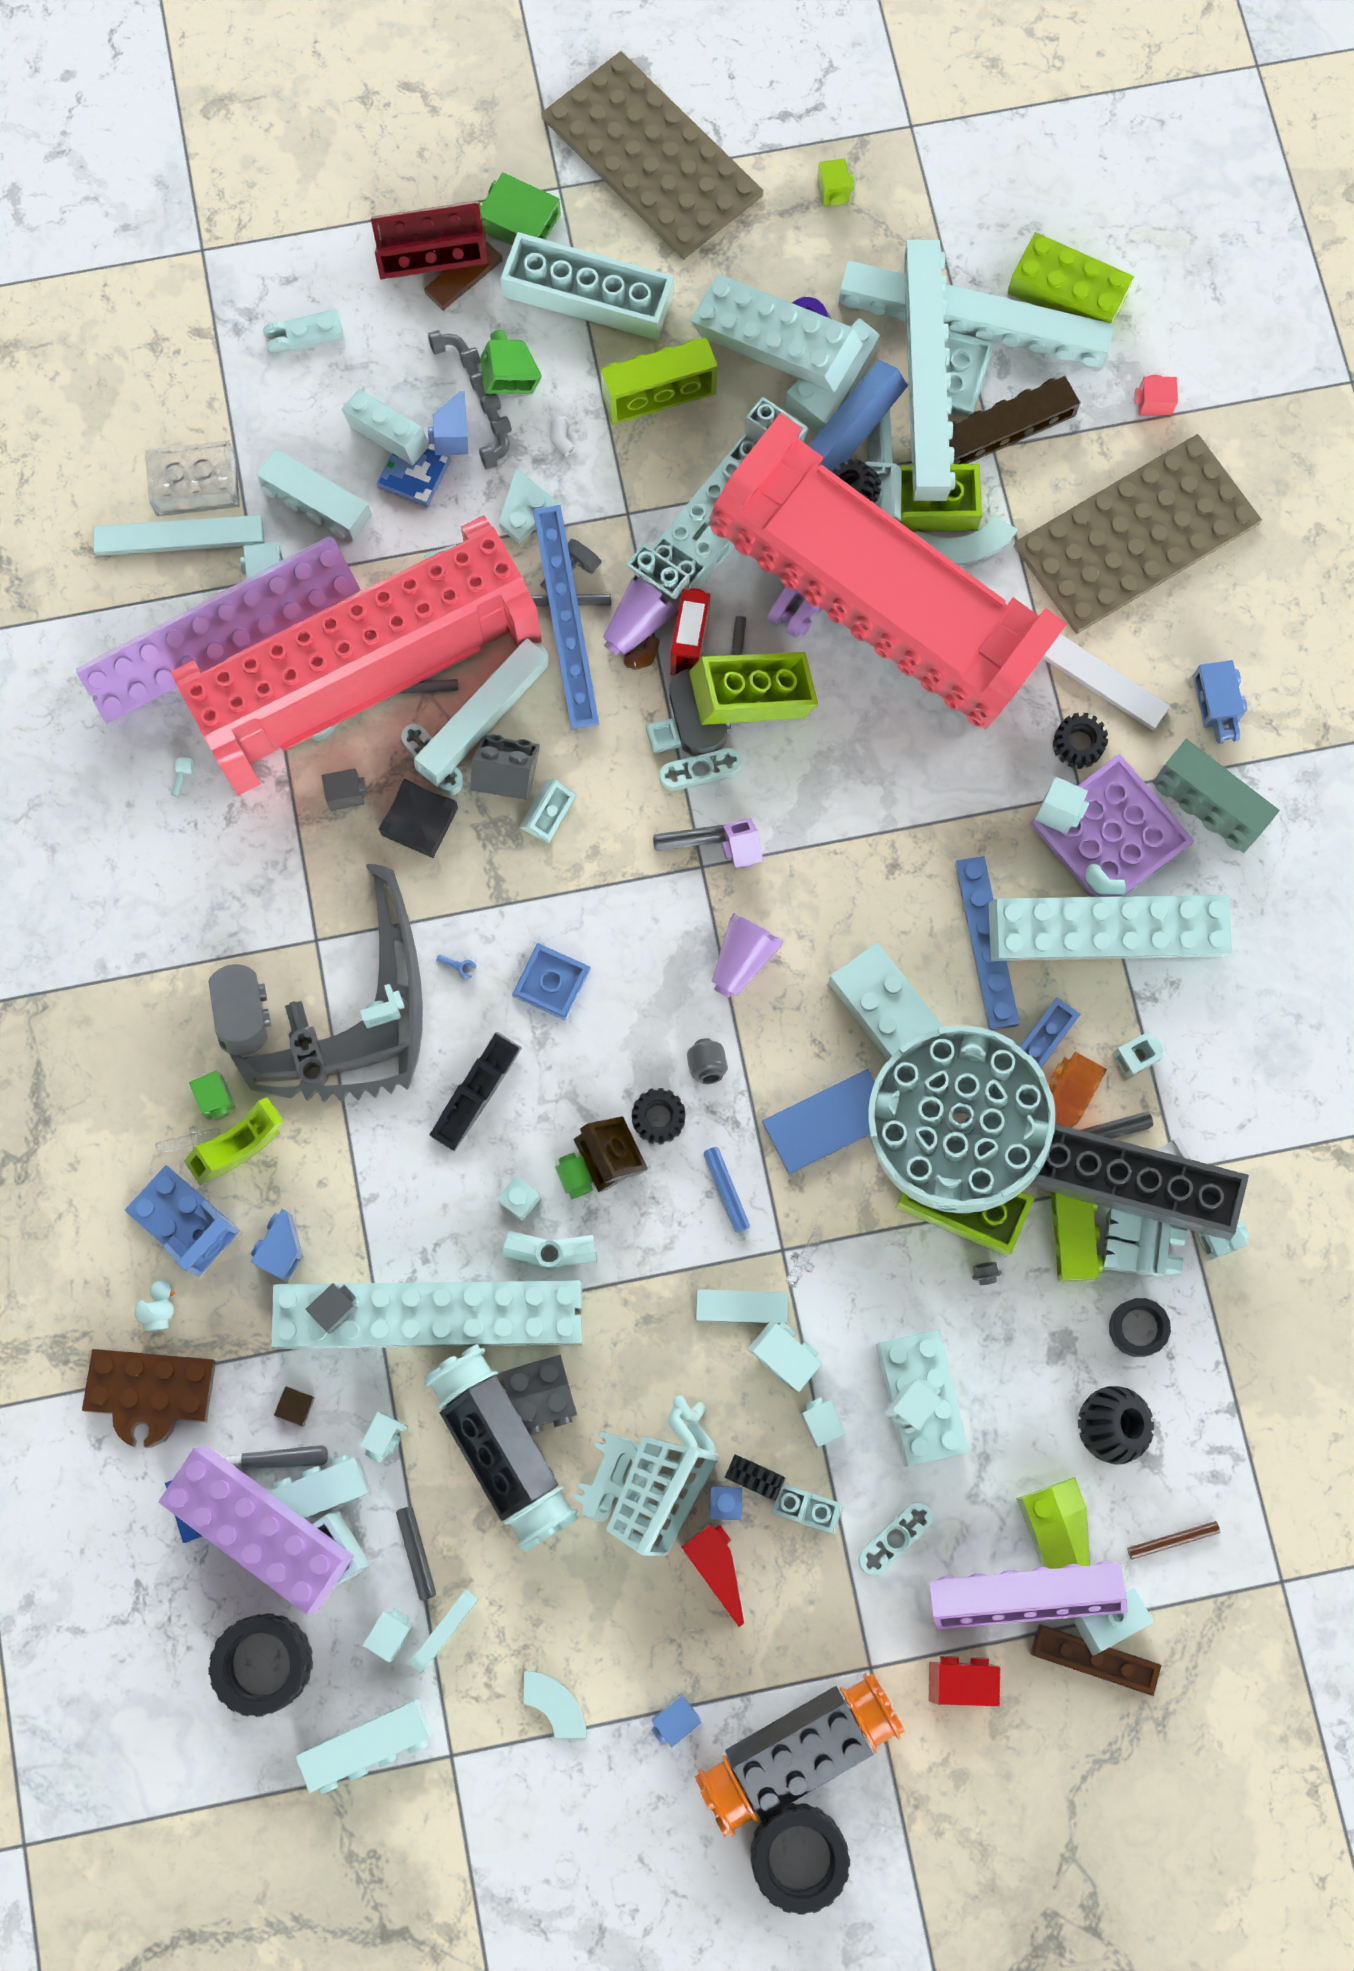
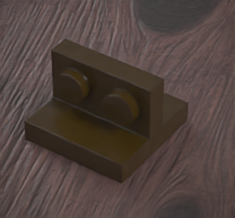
M623 1116L587 1123L580 1128L582 1134L573 1139L580 1155L584 1158L598 1193L608 1190L625 1178L640 1175L648 1170Z

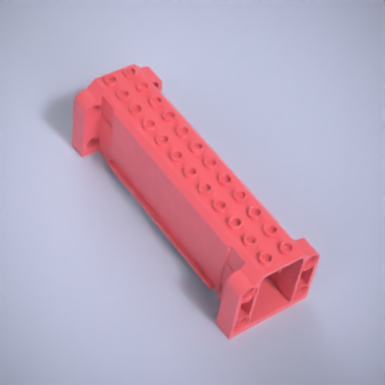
M780 413L727 481L714 504L708 524L711 530L718 537L726 538L732 542L741 554L749 555L758 561V565L764 571L772 572L781 578V582L787 588L797 590L804 595V599L810 605L820 607L827 612L828 617L837 624L842 623L850 629L851 634L856 639L869 643L874 647V651L879 656L892 660L897 664L898 669L902 673L915 677L920 681L921 686L925 690L938 694L944 699L948 707L961 711L967 716L971 724L986 730L1014 697L1067 623L1047 608L1038 616L1014 597L1006 604V600L821 465L824 457L798 439L802 428Z
M484 515L460 527L463 537L462 543L448 550L441 551L227 658L224 662L204 672L200 671L195 660L170 671L213 755L238 796L261 785L251 764L279 750V747L285 751L313 737V735L333 727L481 652L480 646L482 647L508 633L517 648L526 638L532 643L542 642L536 605L522 575L498 533Z

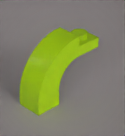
M268 1097L259 1100L237 1125L224 1134L196 1146L184 1162L198 1184H205L233 1170L260 1152L280 1134L278 1128L284 1121Z

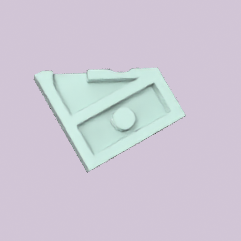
M517 469L499 519V527L517 543L521 544L536 528L533 509L555 506L557 501Z

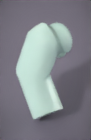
M1091 864L1086 868L1085 879L1096 893L1125 894V880H1109L1097 864Z

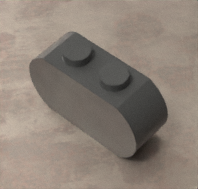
M692 668L679 672L672 679L669 685V699L682 749L691 756H697L721 750L726 743L727 729L731 728V723L701 725L689 674Z
M239 964L224 966L214 972L208 981L216 1036L221 1049L236 1056L249 1055L258 1051L268 1039L266 1027L271 1026L269 1009H263L262 1005L263 1001H267L265 984H259L256 973L247 966Z

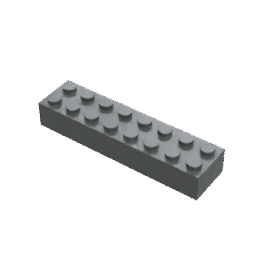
M1055 1124L1046 1161L1038 1175L1028 1186L1231 1241L1236 1233L1249 1175Z

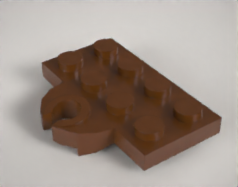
M92 1349L82 1411L112 1414L113 1427L117 1436L133 1447L137 1443L134 1436L135 1428L145 1423L149 1427V1435L144 1440V1447H154L163 1441L166 1442L173 1433L176 1420L207 1423L216 1361L204 1358Z

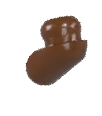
M649 636L643 649L627 653L624 656V665L633 670L651 666L654 662L660 640Z

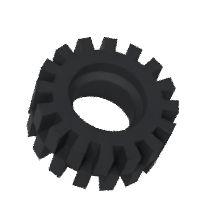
M849 459L847 464L844 462L839 464L840 470L835 468L832 471L850 486L853 482L860 479L856 490L870 501L876 503L878 498L874 495L880 494L881 489L877 486L881 485V480L878 479V473L859 459H855V461Z
M1079 712L1074 713L1072 718L1070 715L1067 716L1060 723L1054 735L1053 747H1056L1054 751L1056 756L1060 754L1061 758L1059 760L1062 763L1067 760L1069 762L1068 766L1071 768L1074 764H1077V769H1082L1084 765L1087 768L1092 766L1093 762L1096 763L1100 759L1108 744V739H1106L1108 732L1107 730L1103 731L1104 723L1101 721L1098 724L1096 722L1098 717L1094 715L1092 719L1088 718L1089 713L1084 712L1082 716H1079ZM1077 731L1086 733L1091 739V746L1085 750L1074 748L1070 743V735Z
M652 1088L644 1094L643 1092L639 1095L640 1098L634 1102L632 1109V1124L640 1138L648 1140V1143L654 1144L655 1142L661 1145L664 1142L673 1141L676 1136L678 1137L685 1125V1107L681 1103L679 1096H675L670 1090L664 1091V1088H658V1090H653ZM661 1105L669 1110L670 1120L665 1126L654 1127L648 1122L647 1113L653 1106Z
M735 1454L724 1477L776 1501L785 1481V1477Z

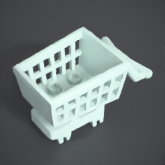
M680 1395L676 1396L673 1400L674 1405L668 1422L684 1446L643 1436L639 1444L618 1435L599 1432L598 1435L606 1440L605 1444L594 1443L596 1448L605 1453L592 1485L578 1483L577 1487L585 1492L583 1496L580 1494L573 1495L574 1499L584 1505L581 1514L594 1521H606L618 1497V1502L606 1531L641 1555L667 1556L720 1458V1455L716 1453L712 1440L699 1424V1419L705 1413L706 1406L699 1402L690 1409L685 1398ZM682 1420L688 1421V1428ZM670 1449L682 1452L678 1461L666 1458ZM698 1457L705 1458L700 1469L693 1467ZM631 1461H633V1464H632V1466H631V1469H630V1471H629V1474H628V1476H627V1479H626V1481H625V1483H624V1479H625L626 1473H627V1471H628V1469H629V1466H630V1464H631ZM662 1466L674 1469L671 1476L660 1472ZM690 1472L697 1474L692 1484L685 1482ZM655 1481L666 1485L664 1491L653 1487ZM685 1488L688 1492L682 1500L678 1498L681 1489ZM648 1498L658 1501L657 1505L655 1506L647 1502ZM674 1503L680 1505L675 1515L670 1513ZM642 1513L650 1517V1520L648 1521L647 1519L641 1517L640 1514ZM666 1519H669L671 1523L668 1529L665 1530L662 1526ZM634 1529L642 1533V1536L635 1532ZM658 1534H660L663 1538L657 1546L654 1542Z

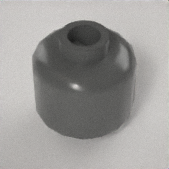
M709 1038L697 1040L695 1045L687 1052L690 1074L693 1079L700 1081L701 1084L717 1083L726 1074L728 1064L722 1044Z

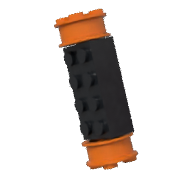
M864 1673V1680L847 1690L840 1687L844 1698L837 1686H834L725 1749L727 1756H722L723 1762L705 1772L701 1768L698 1770L699 1774L695 1776V1779L702 1791L701 1795L709 1810H712L715 1814V1820L724 1837L728 1834L732 1837L735 1836V1829L753 1819L757 1823L759 1818L760 1820L767 1818L873 1756L874 1754L867 1741L874 1753H877V1746L894 1736L898 1740L901 1739L900 1734L905 1732L873 1673L869 1676Z

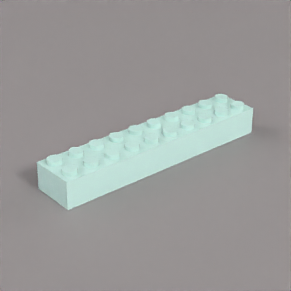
M581 1280L336 1284L340 1288L346 1285L357 1297L353 1303L358 1309L331 1334L326 1332L305 1310L331 1284H273L271 1347L276 1349L472 1347L477 1344L478 1346L583 1345L582 1316L575 1315V1310L582 1311Z

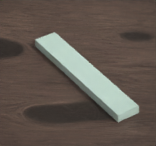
M262 515L94 526V553L96 556L264 544Z

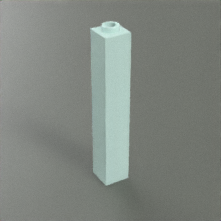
M526 638L414 758L415 770L437 787L548 668L549 655L545 648L539 643H532Z

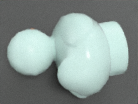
M157 1281L151 1286L150 1294L155 1302L145 1303L143 1300H140L136 1304L135 1317L143 1324L144 1332L169 1329L168 1320L173 1317L175 1308L168 1301V1298L176 1292L172 1291L168 1282Z

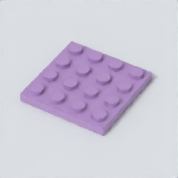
M1120 754L1078 785V787L1088 791L1084 801L1089 802V805L1076 828L1071 826L1067 834H1064L1035 821V818L1030 822L1032 828L1091 897L1126 896L1195 841ZM1091 864H1097L1109 880H1125V894L1096 893L1085 879L1086 868Z

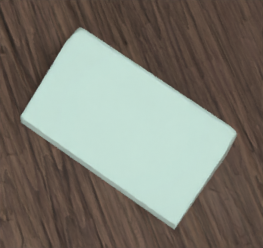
M547 779L519 828L549 843L577 794L556 779Z

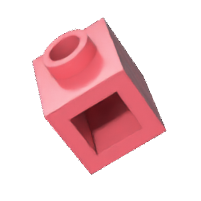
M1161 375L1143 377L1140 386L1136 387L1134 392V403L1139 405V415L1172 416L1178 403L1177 377H1162Z

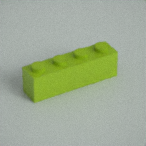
M1051 1192L1058 1282L1094 1281L1098 1279L1099 1273L1103 1272V1259L1101 1255H1097L1096 1243H1100V1227L1095 1225L1094 1213H1097L1098 1205Z

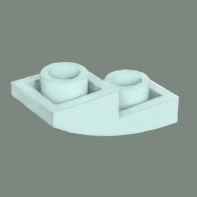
M783 1484L774 1503L772 1514L834 1534L843 1504Z

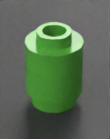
M574 1152L558 1159L560 1164L555 1169L565 1193H569L571 1200L593 1191L591 1185L593 1180L583 1156L576 1157Z

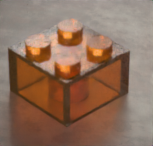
M1074 1052L1070 1058L1064 1056L1050 1077L1055 1080L1054 1083H1049L1055 1105V1124L1072 1128L1080 1121L1107 1071L1106 1068L1077 1052Z

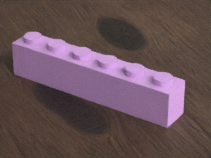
M1102 1561L1093 1566L1070 1564L1061 1569L1051 1570L1046 1567H1039L1030 1572L1019 1573L1014 1570H1007L998 1575L975 1573L966 1578L956 1579L951 1576H944L935 1581H930L933 1619L936 1630L1128 1613L1121 1563Z

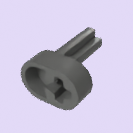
M573 538L567 543L572 571L578 565L586 572L593 574L602 563L601 559L593 551ZM544 579L541 582L540 586L547 592L546 583Z

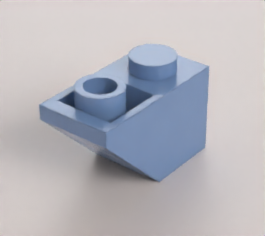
M281 1209L279 1214L275 1213L271 1217L267 1225L269 1231L264 1240L260 1239L251 1252V1256H253L251 1263L288 1282L303 1255L293 1215Z

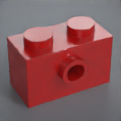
M940 1656V1662H929V1702L938 1705L1000 1707V1666L989 1664V1658L970 1657V1663H959V1657Z

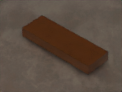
M487 242V264L445 270L424 288V292L444 311L503 261L502 255Z

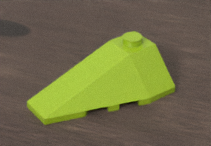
M1075 1477L1017 1498L1042 1567L1051 1570L1061 1569L1070 1564L1090 1566L1087 1508Z

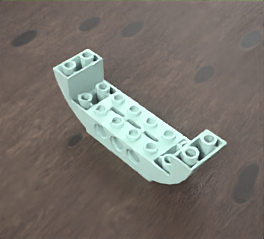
M762 397L746 416L745 434L655 545L650 548L643 543L626 566L676 600L681 598L682 589L698 588L703 582H706L734 548L732 542L715 535L708 525L714 504L727 481L780 413L802 428L798 438L802 442L805 439L808 427Z

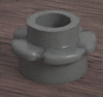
M996 1262L981 1263L973 1266L974 1275L972 1279L979 1281V1285L993 1284L997 1282L996 1276H1000L1002 1271H998Z

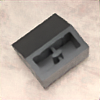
M496 734L485 735L472 759L470 790L527 800L533 784L540 744H534L526 739H504L501 735Z

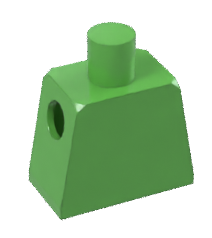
M504 330L492 332L490 334L491 340L487 342L480 358L485 394H533L542 375L526 343L522 340H508Z

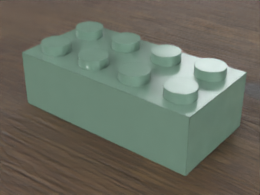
M1188 739L1184 740L1152 782L1162 795L1174 799L1179 803L1180 808L1184 812L1195 815L1202 821L1206 829L1214 833L1217 832L1232 849L1240 850L1243 853L1247 851L1280 812L1277 807Z

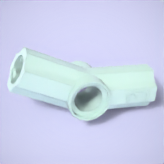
M509 1231L502 1255L506 1258L541 1266L547 1270L597 1262L593 1235L554 1241ZM549 1247L558 1250L557 1259L551 1263L545 1262L542 1259L543 1251Z

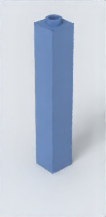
M878 360L809 444V447L824 457L821 465L832 472L835 468L841 469L839 464L847 462L908 387L898 368Z

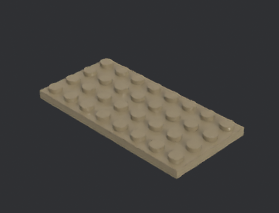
M622 51L614 55L541 112L542 120L683 260L763 196V189Z
M1196 434L1018 539L1014 543V548L1071 628L1078 634L1255 528L1261 523L1262 519L1200 435Z

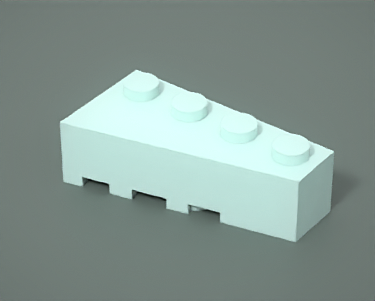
M860 318L851 327L854 328L863 345L836 391L831 392L803 379H799L786 392L785 409L817 435L856 388L877 353L880 334Z

